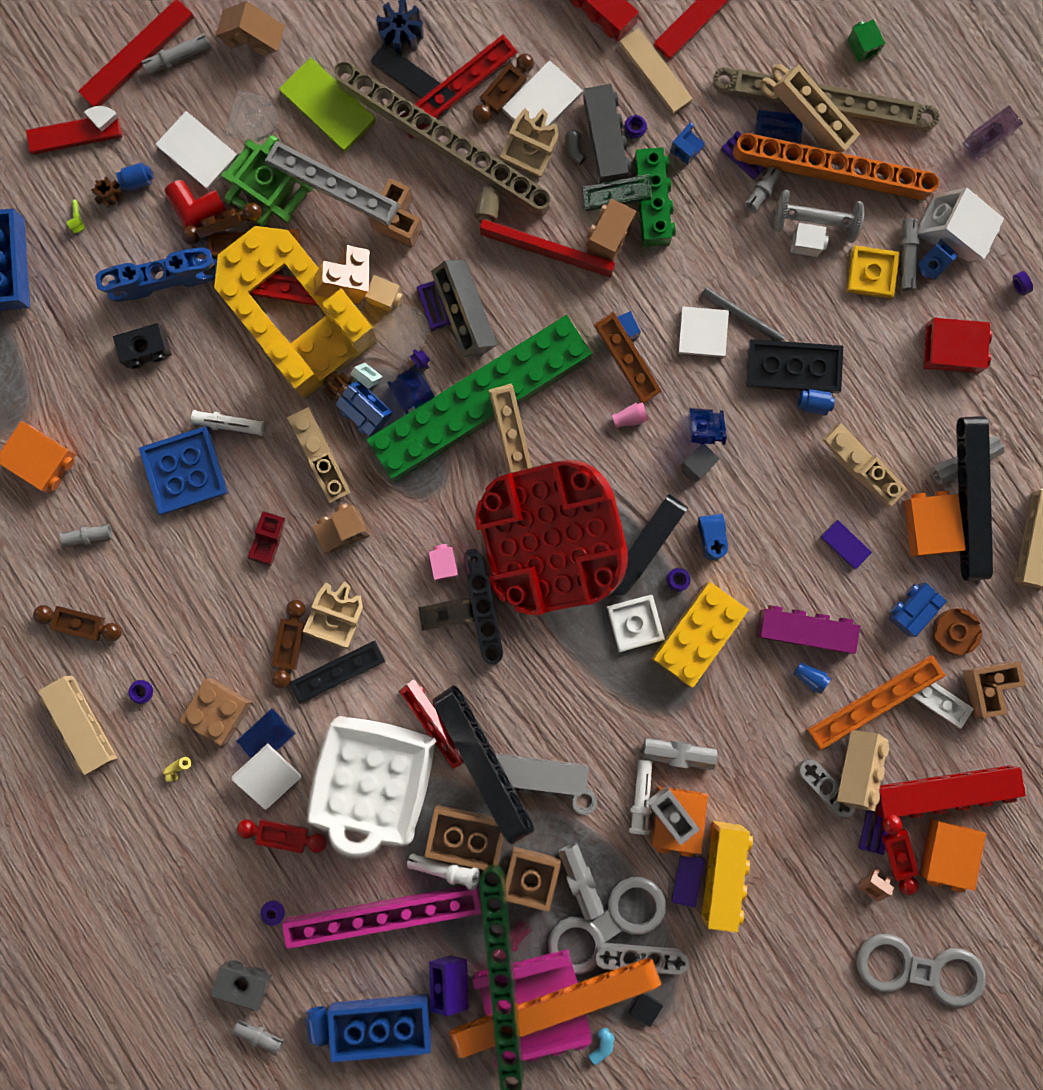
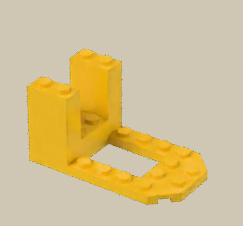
M254 226L218 254L214 288L263 347L265 353L290 384L305 399L321 387L324 380L331 373L340 372L377 342L373 327L342 288L330 298L314 295L315 274L319 268L288 230ZM285 265L326 315L291 344L249 294Z

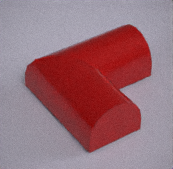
M183 180L174 181L164 189L184 228L187 226L198 228L202 225V220L211 216L217 218L222 215L221 213L227 211L216 190L195 200Z

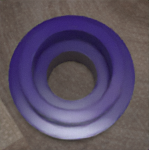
M633 115L626 119L624 132L628 137L638 139L646 132L647 123L641 116ZM636 125L639 127V130H633L631 127Z
M414 349L413 354L409 356L420 371L424 368L428 369L429 365L427 363L430 359L423 350L418 352Z
M675 568L667 575V585L673 591H684L690 584V575L682 568ZM675 576H680L682 578L681 584H676L674 582Z
M137 680L129 688V697L137 704L147 703L153 696V687L146 680ZM141 687L145 689L144 696H140L138 693Z
M275 900L266 902L260 911L262 921L269 926L278 925L285 916L284 906ZM274 910L276 917H270L268 911Z

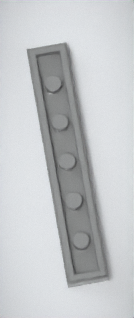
M278 141L275 142L265 159L266 164L388 227L400 208L399 203Z

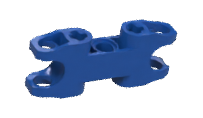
M200 247L170 253L166 259L145 264L125 263L101 270L96 274L97 289L108 293L110 300L123 302L150 296L153 291L178 285L186 287L201 285L215 280L217 259L212 258V253L209 249ZM198 254H206L207 256L204 259H195ZM215 265V272L213 274L205 275L203 271L209 270ZM164 271L161 278L155 279L158 272ZM105 276H114L115 280H111L106 287L103 286L102 280ZM113 292H124L121 296H114Z

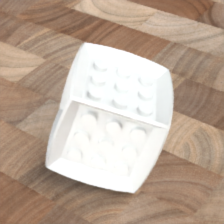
M344 716L335 718L328 729L316 767L307 821L317 828L330 832V840L334 848L341 854L349 857L367 856L374 852L380 844L406 845L410 843L414 837L415 826L427 791L436 739L416 731L386 723ZM344 830L365 833L368 837L364 842L351 843L345 838Z

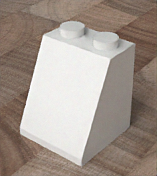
M967 187L933 196L917 229V237L933 245L942 239L958 253V257L966 261L985 259L989 253L1004 218Z

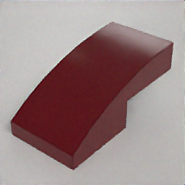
M262 511L254 532L256 536L248 554L249 560L272 566L285 524L284 517Z

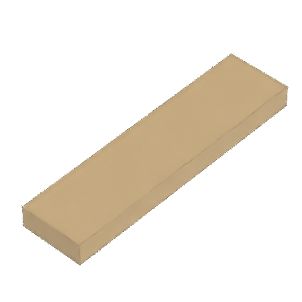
M639 28L620 40L619 45L673 115L692 102V97Z
M508 384L488 390L508 473L532 468L513 385Z

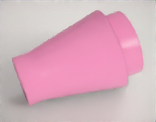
M636 402L617 414L612 415L616 428L642 425L643 422L648 421L643 402L639 404Z

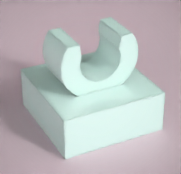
M365 362L354 367L350 374L354 377L351 384L359 381L368 390L377 385L383 377Z

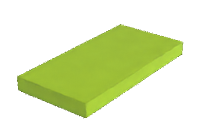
M312 57L279 88L280 92L344 153L377 122L376 117L355 98L342 91L338 87L336 80Z

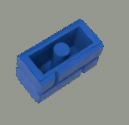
M359 381L348 385L343 395L335 403L340 409L342 416L354 421L357 424V429L369 436L379 432L393 414L383 402Z
M927 583L913 584L906 591L907 598L903 602H897L890 610L893 614L888 619L908 637H917L947 602Z

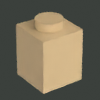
M374 275L365 298L368 303L393 313L395 307H400L403 294L400 285Z

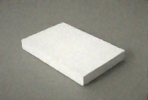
M549 60L502 108V111L514 122L524 108L529 111V118L531 119L535 118L543 108L548 113L545 126H550L582 95L583 90Z
M187 111L155 144L208 191L221 178L220 175L223 171H227L238 157L232 149Z

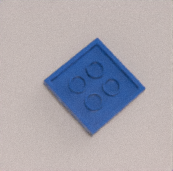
M207 426L139 447L159 515L168 514L229 494Z

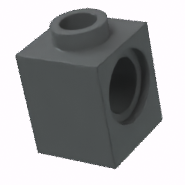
M702 443L681 464L683 468L682 473L689 480L692 481L694 479L698 482L720 458Z

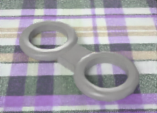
M630 877L620 881L611 892L608 899V908L599 917L586 921L584 917H569L561 920L550 933L548 952L554 953L558 951L557 942L560 935L572 927H580L587 930L594 938L595 948L621 931L631 935H643L653 931L662 922L665 914V898L661 889L653 881L644 877ZM633 887L648 890L656 901V909L653 916L642 924L627 922L618 910V902L621 895ZM594 953L586 962L573 964L575 975L588 973L598 965L594 958Z
M877 934L868 938L861 945L857 954V970L861 979L870 988L879 992H894L903 988L908 982L930 986L933 995L941 1003L951 1007H965L974 1003L982 995L986 985V974L981 961L973 953L962 948L947 949L940 952L932 960L913 956L909 946L897 936ZM882 944L895 946L903 957L901 973L890 981L874 979L870 975L867 966V960L871 951ZM953 959L967 961L974 971L972 988L961 996L946 994L939 983L941 968Z

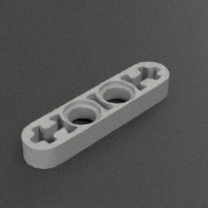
M602 943L594 951V958L598 966L604 969L615 970L628 965L623 961V957L627 952L636 954L634 962L646 959L651 954H658L660 959L655 965L657 973L682 974L689 966L687 956L682 950L677 948ZM605 951H608L610 956H617L616 952L619 951V962L616 961L615 957H607L606 961H603L600 955H604ZM679 956L682 962H678L677 966H674L671 961H675Z

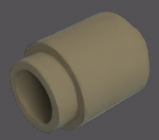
M485 187L478 194L474 216L478 219L479 223L484 219L491 222L497 221L501 201L498 190Z

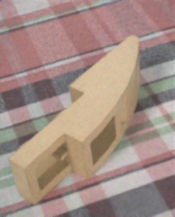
M307 407L287 417L329 503L351 493L310 408Z
M837 423L822 439L835 454L833 457L863 486L887 505L892 506L906 492L907 488L877 456H872L842 423Z

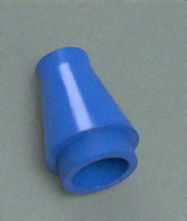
M800 662L793 673L814 693L818 692L819 694H822L831 680L826 672L805 665Z

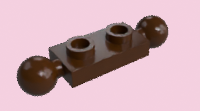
M527 53L521 54L516 60V67L508 63L480 96V101L484 105H478L473 110V119L477 123H487L491 117V110L498 115L502 108L527 81V76L523 73L530 72L534 67V59L531 55Z
M252 202L246 204L239 211H235L234 208L221 213L222 217L218 219L211 216L202 220V225L198 228L195 226L185 227L182 231V238L187 244H196L200 238L238 225L244 220L250 222L258 221L262 216V210L258 204Z
M300 600L290 601L286 607L289 620H280L271 666L279 667L278 671L272 675V684L278 689H284L289 686L291 677L288 669L296 670L303 639V629L306 623L298 622L299 618L305 613V605Z
M40 605L33 612L36 622L46 624L51 621L50 629L95 641H99L100 634H102L105 640L110 642L118 640L122 634L121 627L116 623L103 625L104 617L61 606H56L55 612H53L49 606Z

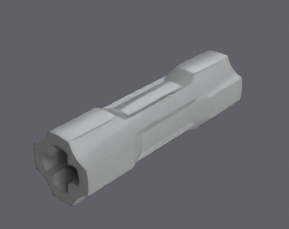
M997 436L990 437V460L1004 454L1005 450ZM957 456L930 468L931 475L939 486L958 477Z

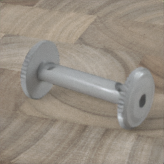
M789 190L781 192L774 216V228L776 231L780 232L782 230L785 219L848 228L847 241L853 243L857 240L864 219V205L861 201L855 203L851 214L789 205Z

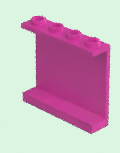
M569 949L513 963L517 1005L578 983ZM488 969L475 972L472 980L475 989L479 988L487 1016L492 1014L489 974ZM497 975V976H496V979L498 980V982H500V983H507V982H508V979L506 978V976H504V975ZM506 1000L498 1002L502 1008L510 1007L509 1002ZM584 1014L521 1037L523 1061L534 1062L544 1055L558 1056L564 1053L565 1050L574 1048V1050L578 1051L588 1047L591 1044L592 1034L587 1015ZM510 1051L504 1052L507 1058H515L514 1053ZM496 1055V1059H495V1062H494V1063H495V1067H498V1066H497V1055Z

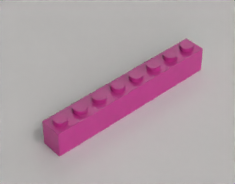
M478 885L474 890H469L467 886H460L288 917L282 924L286 949L478 915L481 914L482 904Z

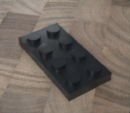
M750 339L748 342L746 387L796 391L812 389L840 393L842 388L844 346Z

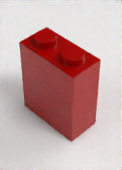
M936 317L926 323L923 369L978 374L986 370L991 363L989 344L992 341L993 333L990 330V322Z

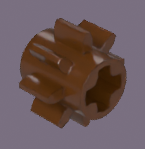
M105 177L104 180H96L95 189H91V192L96 195L94 200L99 205L103 203L107 208H110V205H119L118 201L123 196V193L118 190L120 187L118 182L115 180L111 183L108 177Z
M333 372L324 380L323 384L326 388L323 391L331 400L335 397L339 399L351 383V380L344 372L340 375Z

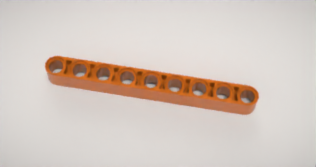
M751 133L742 134L733 148L734 158L747 164L761 165L766 168L775 167V169L917 200L926 199L939 186V178L933 172ZM740 145L748 146L750 151L743 150ZM763 150H769L772 156L766 155ZM786 154L792 155L794 157V161L789 160L786 157ZM808 159H813L817 165H812ZM831 164H836L839 170L833 169ZM854 168L859 169L861 175L856 174ZM876 173L881 174L884 180L879 179ZM899 178L904 179L905 182H906V185L902 184V183L900 182ZM922 183H925L928 186V189H925L922 186Z
M652 958L642 959L518 1004L520 1036L523 1037L659 987L661 981ZM492 1014L457 1026L449 1032L457 1058H464L496 1046ZM509 1026L501 1027L502 1031L509 1034L513 1032L512 1028Z

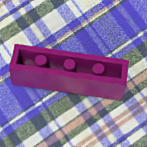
M769 605L768 609H761L757 631L758 638L849 654H856L861 625L853 624L852 619L839 618L838 621L829 620V615L815 613V617L806 616V611L792 609V613L782 612L783 607Z

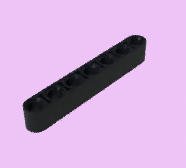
M986 416L960 417L956 424L958 495L966 548L965 551H960V570L965 581L991 579L993 575L989 422Z
M452 685L433 698V704L502 835L509 844L514 845L534 832L533 823L464 695L458 687Z

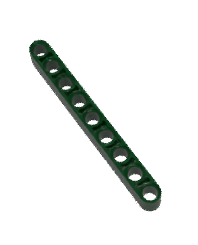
M489 865L484 869L480 877V893L500 1090H522L524 1067L505 875L502 868L498 865ZM490 873L496 875L498 882L495 884L488 882L486 875ZM490 899H497L501 907L497 909L492 908L488 901ZM491 925H500L503 928V932H493ZM497 949L502 950L506 956L498 958L494 955L493 951ZM504 975L508 979V982L500 983L496 979V976ZM506 1000L509 1002L510 1007L502 1008L498 1002ZM509 1026L512 1028L513 1032L509 1034L502 1031L501 1027ZM510 1051L514 1053L515 1058H507L504 1052ZM514 1077L518 1082L511 1084L506 1078Z

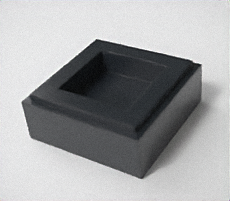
M645 992L637 997L629 1013L651 1027L663 1008V1004Z

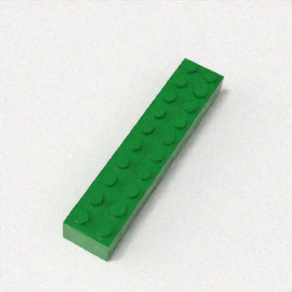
M565 315L366 440L395 483L493 422L495 416L488 390L512 384L517 405H520L589 362L592 352L568 315Z

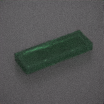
M646 174L583 186L584 210L601 209L603 204L608 205L611 198L624 205L652 200L651 176Z

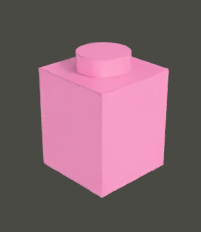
M447 544L434 546V551L429 552L434 580L438 581L459 576L453 548L447 547Z

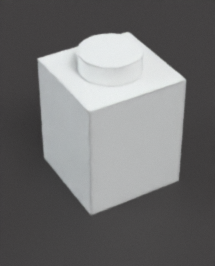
M798 223L793 231L790 253L818 257L822 250L827 248L828 236H825L826 227Z

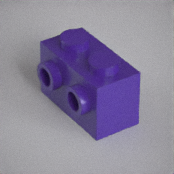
M450 955L429 961L431 1012L449 1016L468 1010L467 959Z

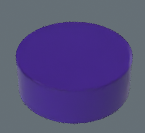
M1021 271L1013 275V285L1020 295L1024 296L1033 291L1032 281L1026 272Z

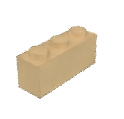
M851 730L837 798L838 802L852 808L875 811L876 804H878L880 799L879 787L884 777L885 757L889 753V740L878 733Z

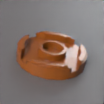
M962 608L949 609L942 612L935 619L933 638L936 645L943 652L951 655H964L974 651L980 644L982 630L980 629L978 618L972 612Z

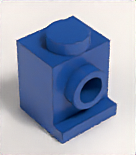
M940 239L917 264L921 267L919 272L926 278L932 277L936 279L954 261L958 253ZM935 260L938 263V266L933 264L931 261Z

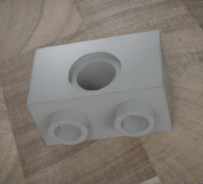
M666 786L647 801L680 845L700 830Z

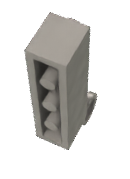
M495 753L512 786L518 788L517 792L531 794L532 790L542 791L541 795L552 797L556 796V793L565 794V798L572 799L573 807L579 814L587 815L595 810L597 805L596 797L590 789L586 788L588 765ZM581 794H588L592 797L591 804L586 808H581L576 804V800Z

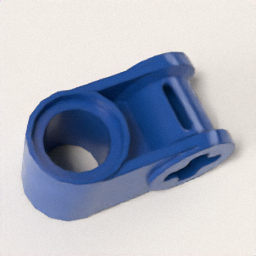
M721 513L698 517V529L702 539L704 555L710 560H718L728 551L724 516ZM714 543L716 547L721 549L717 554L715 550H711Z

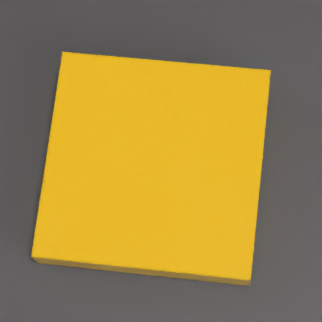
M854 245L851 249L846 292L892 299L895 292L900 252Z

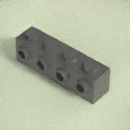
M612 84L584 88L583 102L599 186L627 181L628 173L631 172L630 158L625 156L624 150H627V141L625 136H621L620 128H623L621 114H617L616 106L619 105L617 92H613Z
M445 260L434 268L431 273L463 357L483 355L498 344L465 260Z

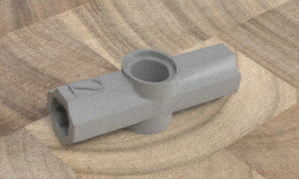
M645 738L642 759L665 762L667 765L689 768L690 766L699 769L715 770L717 750L692 746L691 743L674 740L667 742Z
M578 843L567 845L558 850L567 872L566 877L573 895L578 900L585 921L595 919L604 913V908L595 889L596 884L589 867L585 864Z

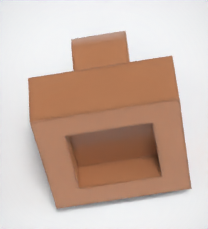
M878 868L871 871L868 877L862 879L858 886L860 890L877 902L891 896L894 889L889 884V876L882 879L878 877L880 871Z

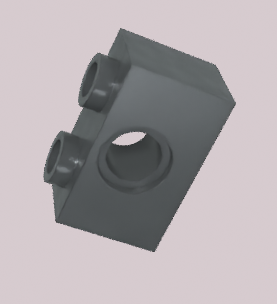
M237 960L225 961L219 969L211 996L258 1011L264 1002L272 975L267 974V971L262 968L253 967L251 969L245 967L242 962ZM239 978L246 980L247 988L239 986Z

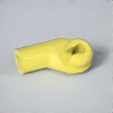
M183 757L164 768L165 781H177V772L188 769L191 766V760Z

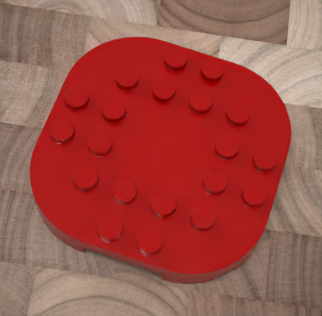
M577 460L556 461L502 475L485 488L486 491L476 507V529L481 530L492 573L488 577L490 584L502 602H507L515 608V611L523 614L542 615L546 612L594 604L609 596L620 585L627 569V546L613 490L606 478L597 469Z

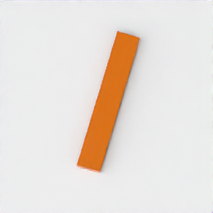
M929 655L807 728L818 748L822 750L851 733V730L858 729L946 675L934 656Z

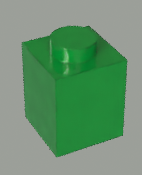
M874 19L866 23L861 21L854 25L847 38L858 63L879 55L886 44Z

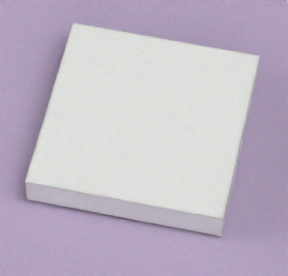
M682 307L678 354L724 358L726 355L729 310Z
M653 595L606 607L618 652L665 640Z
M269 744L265 745L232 776V780L265 810L301 778V774Z

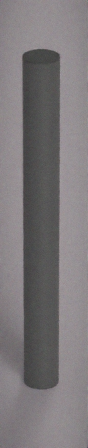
M707 286L702 292L703 296L725 310H729L730 313L772 340L782 341L785 337Z

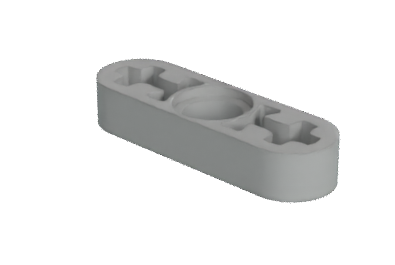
M804 759L799 763L797 769L799 776L835 814L840 817H849L854 813L855 808L846 806V811L838 810L840 805L832 798L838 797L837 793L840 785L817 761ZM814 765V768L812 770L820 778L816 780L810 774L805 775L807 771L805 766ZM824 781H829L832 784V791L827 795L822 794L820 791V785Z

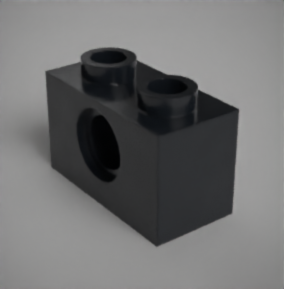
M159 323L113 336L120 363L130 369L140 368L143 366V363L150 361L161 362L167 356L172 355L165 329ZM147 343L146 350L139 352L140 346Z

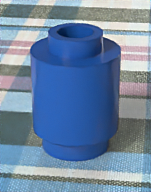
M143 162L121 168V171L116 173L117 180L123 191H134L152 185L151 180L154 179L150 166H146Z
M812 389L802 390L799 395L798 409H802L806 413L826 416L829 411H833L835 398H832L831 392Z
M318 1006L307 1010L305 1022L309 1043H314L315 1047L328 1044L329 1027L326 1006Z

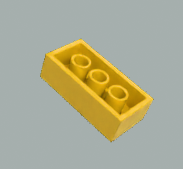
M706 582L651 659L684 684L693 688L749 609L712 582Z
M712 821L701 918L708 929L738 933L739 925H743L744 911L741 910L742 900L745 901L747 895V886L744 885L745 875L748 876L750 870L747 853L748 850L751 851L753 837L740 824Z

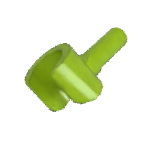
M72 200L74 218L68 220L67 225L75 234L84 230L85 225L80 218L78 201Z

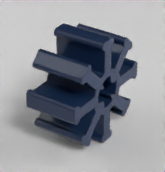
M398 0L399 10L396 13L390 7V3L387 2L383 5L385 17L377 15L376 19L382 45L383 43L390 45L393 42L394 50L401 55L403 54V42L406 41L413 52L418 48L416 37L424 38L423 22L420 18L419 9L414 5L413 9L408 12L406 0Z

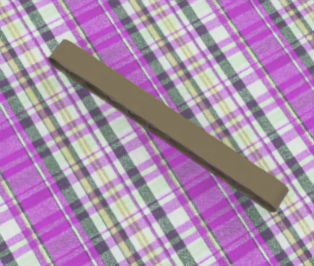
M342 61L335 66V80L342 91L492 188L498 190L532 214L542 216L548 212L551 196L547 190L351 63ZM343 74L351 75L348 79L340 78ZM363 86L370 87L367 92L359 91ZM382 99L390 100L386 105L379 104V101ZM402 111L409 112V115L405 118L398 116ZM420 124H427L429 126L426 130L418 129ZM441 136H445L448 138V141L445 143H440L437 141V139ZM459 149H466L468 151L463 156L458 155L456 152ZM484 161L488 165L485 168H478L476 163ZM499 173L505 174L507 178L503 181H499L495 178V176ZM517 186H523L527 191L519 194L514 189ZM541 198L546 204L537 206L534 200Z

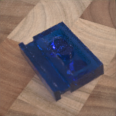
M765 110L757 111L755 135L801 144L803 125L794 114Z
M416 365L396 376L397 380L394 382H387L405 414H408V410L412 407L416 409L435 397Z
M689 409L688 418L691 443L704 445L715 444V441L721 442L722 445L726 444L727 434L723 410H720L719 413H713V410Z
M271 708L236 742L252 758L267 744L277 752L296 733L277 714L276 710Z

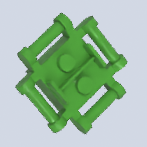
M271 135L263 146L247 139L244 143V149L227 171L224 170L220 175L227 183L233 185L225 195L224 201L231 206L235 205L242 210L248 204L238 197L242 191L265 207L262 210L261 218L256 221V224L261 227H265L268 224L272 214H275L279 219L288 224L292 218L291 214L308 192L311 193L314 189L266 164L265 159L276 141L279 142V139L274 135ZM295 183L301 185L283 210L278 207L279 205L282 206L293 192Z

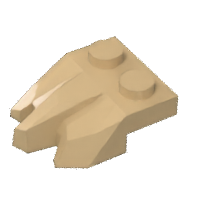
M524 108L512 125L509 132L510 136L500 155V159L542 179L557 143V124L545 126L548 113L543 108L532 119L529 118V111Z
M345 581L336 592H332L331 585L326 582L315 597L311 607L312 611L303 629V634L348 650L358 627L363 608L361 596L356 595L352 599L348 598L350 586Z

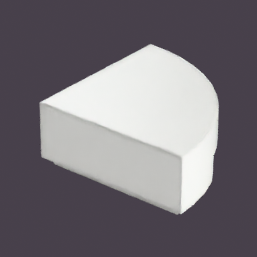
M104 106L92 107L84 112L101 131L105 130L119 117L115 111Z

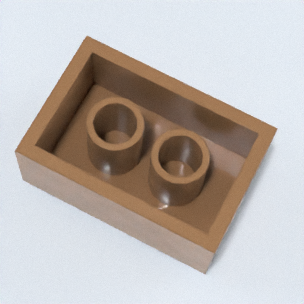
M436 805L424 857L484 870L489 865H498L504 836L493 816Z

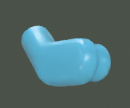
M602 1028L598 1031L599 1047L589 1054V1058L595 1066L613 1051L614 1035L610 1033L608 1028Z

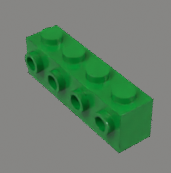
M664 147L636 149L634 168L642 247L670 245L672 237L676 235L675 223H671L670 217L673 214V201L669 200L668 192H671V179L666 177V170L669 169L668 155L664 156Z

